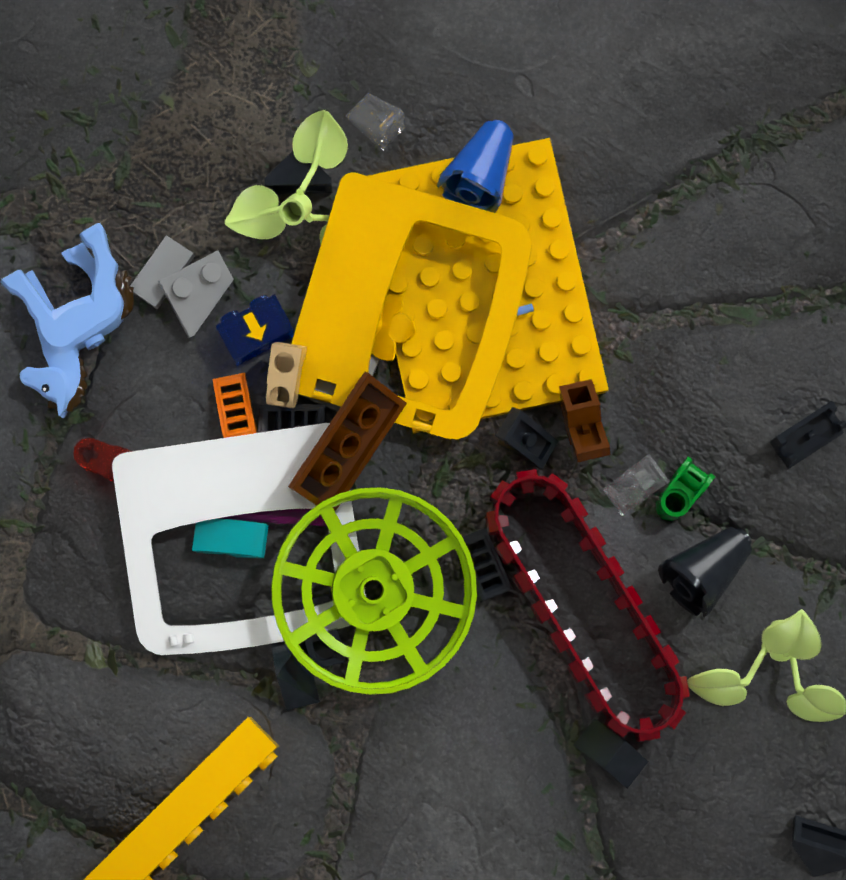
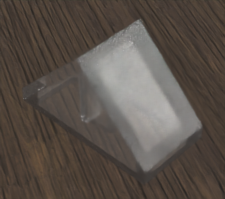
M369 93L346 115L349 121L381 150L405 128L404 112L400 108Z
M648 454L603 488V491L621 516H623L670 481L652 456Z

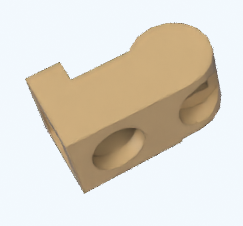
M282 342L272 344L267 375V405L295 408L307 346Z

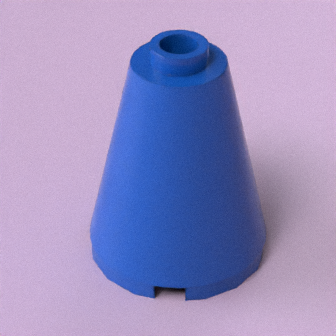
M500 120L485 122L441 173L437 187H443L444 192L442 196L445 199L489 212H497L502 201L514 138L510 127L505 122Z

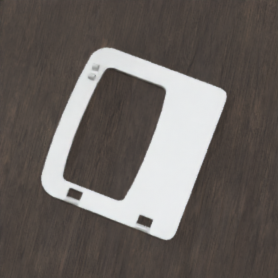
M330 423L132 451L115 457L112 463V471L136 633L140 643L148 651L157 655L194 654L255 647L284 641L277 627L274 615L202 625L166 624L161 610L152 538L158 532L222 517L275 510L313 509L316 506L288 486ZM352 501L340 504L335 513L341 524L345 525L355 521ZM356 531L349 533V538L356 550L359 551ZM335 542L331 545L334 571L336 572L340 563L346 558ZM333 600L314 606L316 614L319 615L334 605ZM304 609L284 613L291 632L308 622ZM340 617L324 628L326 630L340 629L351 624Z

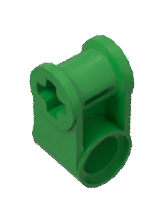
M688 456L656 501L657 514L665 521L673 522L680 519L706 491L714 480L715 475L712 473L706 474L694 465L692 458ZM667 497H675L679 500L681 504L679 512H672L666 507L665 501Z

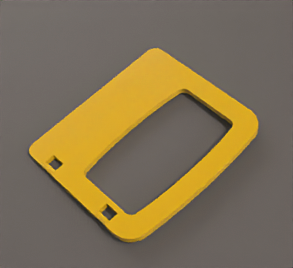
M347 173L342 177L338 186L291 343L307 346L306 357L303 360L299 394L341 407L363 373L369 372L377 328L403 248L413 226L420 221L428 222L499 244L502 248L499 274L485 329L467 381L455 407L450 410H444L400 397L407 404L394 423L446 439L457 440L467 437L479 425L511 338L531 255L532 241L529 231L521 222L510 217L363 174ZM318 379L336 384L334 394L330 395L316 391ZM417 409L436 414L433 425L414 420Z

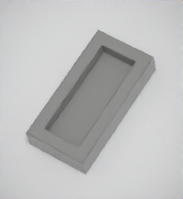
M166 235L130 285V287H134L133 294L155 309H158L166 298L158 281L187 267L195 257L194 253Z

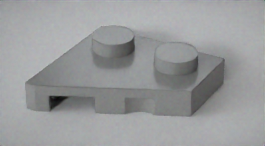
M217 250L158 282L186 335L190 338L196 334L234 279Z

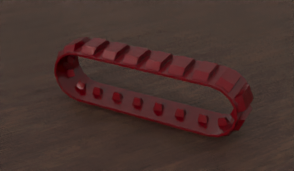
M536 469L516 472L515 480L510 484L502 480L489 499L495 505L493 511L486 512L485 516L488 535H496L500 542L495 547L496 552L505 566L510 563L514 565L518 573L512 578L523 595L527 592L531 593L536 602L530 606L540 624L548 621L554 631L548 635L549 639L558 653L567 652L571 662L566 667L576 683L584 680L590 690L584 696L594 712L598 713L602 710L607 719L604 725L620 737H624L628 732H633L636 741L659 739L661 729L667 727L674 730L686 714L681 709L683 698L690 697L687 677H680L674 667L679 663L678 658L669 644L661 646L656 635L661 633L660 629L651 615L645 617L642 615L637 607L643 603L632 585L626 588L619 576L624 574L623 569L615 556L608 559L601 547L607 543L596 526L589 529L584 521L588 513L578 497L572 500L565 491L568 484L553 473L548 478L538 476ZM534 486H540L545 489L543 495L546 498L552 500L556 496L565 508L560 514L565 523L573 521L583 537L578 543L582 551L591 550L601 567L596 572L601 581L606 579L610 581L619 596L614 603L619 610L627 609L637 625L632 631L637 640L645 638L655 654V657L650 660L654 668L659 669L663 667L670 683L664 684L665 695H672V702L670 707L663 704L657 713L662 719L657 724L652 725L650 717L639 719V729H634L627 725L630 719L628 714L621 710L615 715L610 709L607 701L612 695L608 688L598 689L588 673L594 667L589 658L581 661L570 643L576 638L572 629L562 630L552 613L558 608L553 599L545 602L534 584L540 579L539 575L535 570L526 571L517 556V553L522 550L517 540L509 543L502 531V528L509 526L508 515H499V505L503 503L509 507L516 499L510 493L512 490L521 487L523 494L534 492Z

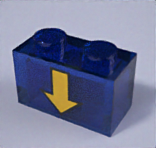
M275 294L270 297L262 295L250 302L248 309L240 313L237 310L231 311L220 318L221 323L215 325L237 366L271 349L273 343L284 342L294 336V329Z

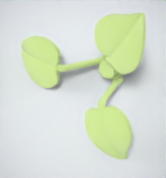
M321 110L313 113L301 123L295 132L292 144L295 158L302 163H312L309 172L296 193L289 196L279 206L278 196L270 188L262 185L248 187L237 197L231 212L225 220L227 227L247 237L271 239L278 236L285 229L286 224L291 226L298 225L304 219L307 222H328L329 215L311 213V200L304 194L318 165L326 169L334 168L344 160L347 153L348 143L345 133L328 111ZM327 224L320 231V243H322Z
M802 609L787 619L773 621L763 631L761 650L745 678L741 679L740 675L734 670L713 669L687 679L688 687L704 700L721 706L735 705L745 700L747 690L744 687L750 684L766 653H770V657L776 661L784 662L790 659L794 687L797 693L788 696L787 705L795 715L814 722L832 721L846 715V700L836 689L825 685H812L806 689L801 686L796 659H811L817 656L821 650L820 635L811 619Z

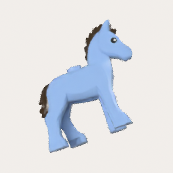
M97 223L81 232L80 239L82 243L61 253L69 264L79 266L88 274L92 283V293L90 295L54 309L33 270L26 274L22 270H16L0 281L1 285L8 292L17 296L25 303L29 314L35 320L41 348L49 366L46 368L26 367L20 372V380L24 385L36 390L48 400V408H55L58 416L61 418H65L67 412H72L74 407L81 404V397L85 396V390L88 388L85 381L88 374L83 366L84 361L79 356V351L85 347L91 350L101 345L105 341L104 336L119 327L134 307V287H130L132 277L128 276L126 270L117 273L118 263L112 257L107 234L101 223ZM86 247L92 250L94 258L91 256Z

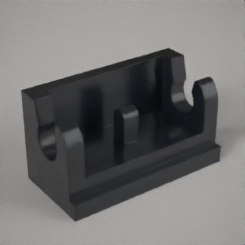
M830 401L770 441V444L787 469H790L844 433L843 429L846 428V422L844 420L840 421L835 415L837 407L833 401Z

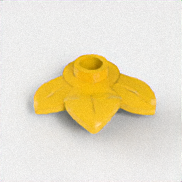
M389 294L386 297L372 354L375 357L385 361L394 360L396 343H404L410 340L416 332L414 321L409 316L400 313L403 307V297L395 294Z

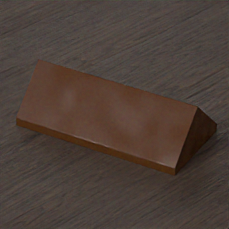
M364 372L288 487L316 506L339 493L349 491L407 403L372 375ZM339 505L336 506V507H333L334 511L337 510V508L339 507Z

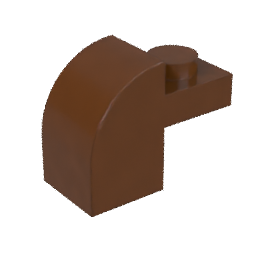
M592 379L559 386L564 424L577 462L610 455V445L601 421L600 402Z

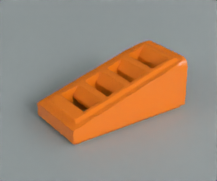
M246 373L212 379L223 438L258 433ZM239 383L241 385V390L222 393L221 387ZM243 396L244 402L225 405L224 403L226 399ZM245 409L246 414L227 418L226 412ZM244 421L248 423V427L233 430L229 428L230 424Z

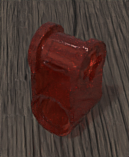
M84 438L77 442L73 455L76 462L85 470L114 482L112 463L115 457L132 451L94 438ZM93 446L94 451L98 454V458H91L89 463H86V458L82 453L84 450L90 451Z

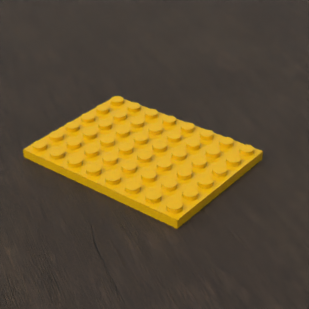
M546 138L512 145L502 201L496 214L521 222L529 231L532 249L519 307L532 304L534 311L516 316L498 377L481 419L508 414L512 407L522 411L560 403L559 386L592 379L597 394L607 393L609 390L551 140ZM454 158L368 176L444 198L442 196L444 189L442 186L438 188L437 182L441 173ZM423 221L417 222L413 226L387 294L403 297V307L400 313L409 316L416 326V332L410 340L404 343H396V358L405 398L444 410H450L455 407L473 365L493 300L502 248L496 242ZM417 409L414 420L433 425L436 414ZM412 428L413 434L423 432Z

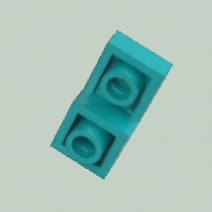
M218 518L196 522L192 551L203 554H228L241 558H264L269 525Z

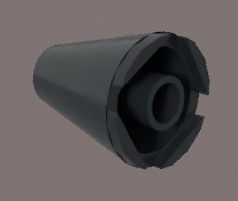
M729 527L662 562L658 568L660 579L663 584L667 581L670 583L673 590L669 594L681 607L692 615L698 616L700 613H703V617H706L713 610L751 554L752 547L750 544L752 541L749 535L742 529Z

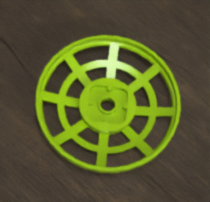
M381 487L359 488L339 493L322 501L307 512L291 529L280 548L274 565L271 583L272 608L277 627L285 644L295 658L313 675L332 686L349 692L363 694L393 693L411 688L429 679L442 669L457 653L468 634L474 617L477 598L476 573L471 554L463 537L452 522L436 507L417 496L400 490ZM382 498L389 500L384 519H361L342 525L333 507L357 499ZM402 503L412 506L430 517L444 531L447 538L429 547L416 532L397 523ZM321 515L331 533L325 536L315 547L306 566L286 562L290 550L299 535L313 520ZM363 529H380L375 549L357 551L348 534ZM393 534H399L409 540L420 553L405 562L390 553L389 549ZM336 542L346 559L340 564L335 573L316 569L323 554ZM454 549L459 557L464 576L463 605L443 600V576L437 559ZM428 565L432 577V597L414 593V582L411 574ZM283 575L302 579V603L308 622L293 632L290 631L286 622L282 606L281 584ZM370 580H376L382 586V593L375 600H369L363 592L365 584ZM312 582L332 587L334 605L319 615L316 614L312 601ZM410 607L428 610V615L422 626L409 638L400 621L408 613ZM439 614L460 618L448 644L435 659L426 665L415 647L431 632L438 620ZM342 617L346 622L356 627L352 646H346L336 640L324 627ZM388 629L397 643V646L386 650L365 651L369 631ZM316 633L328 647L349 658L345 678L334 675L319 666L305 654L299 644ZM404 655L414 673L406 677L388 682H359L362 661H386Z

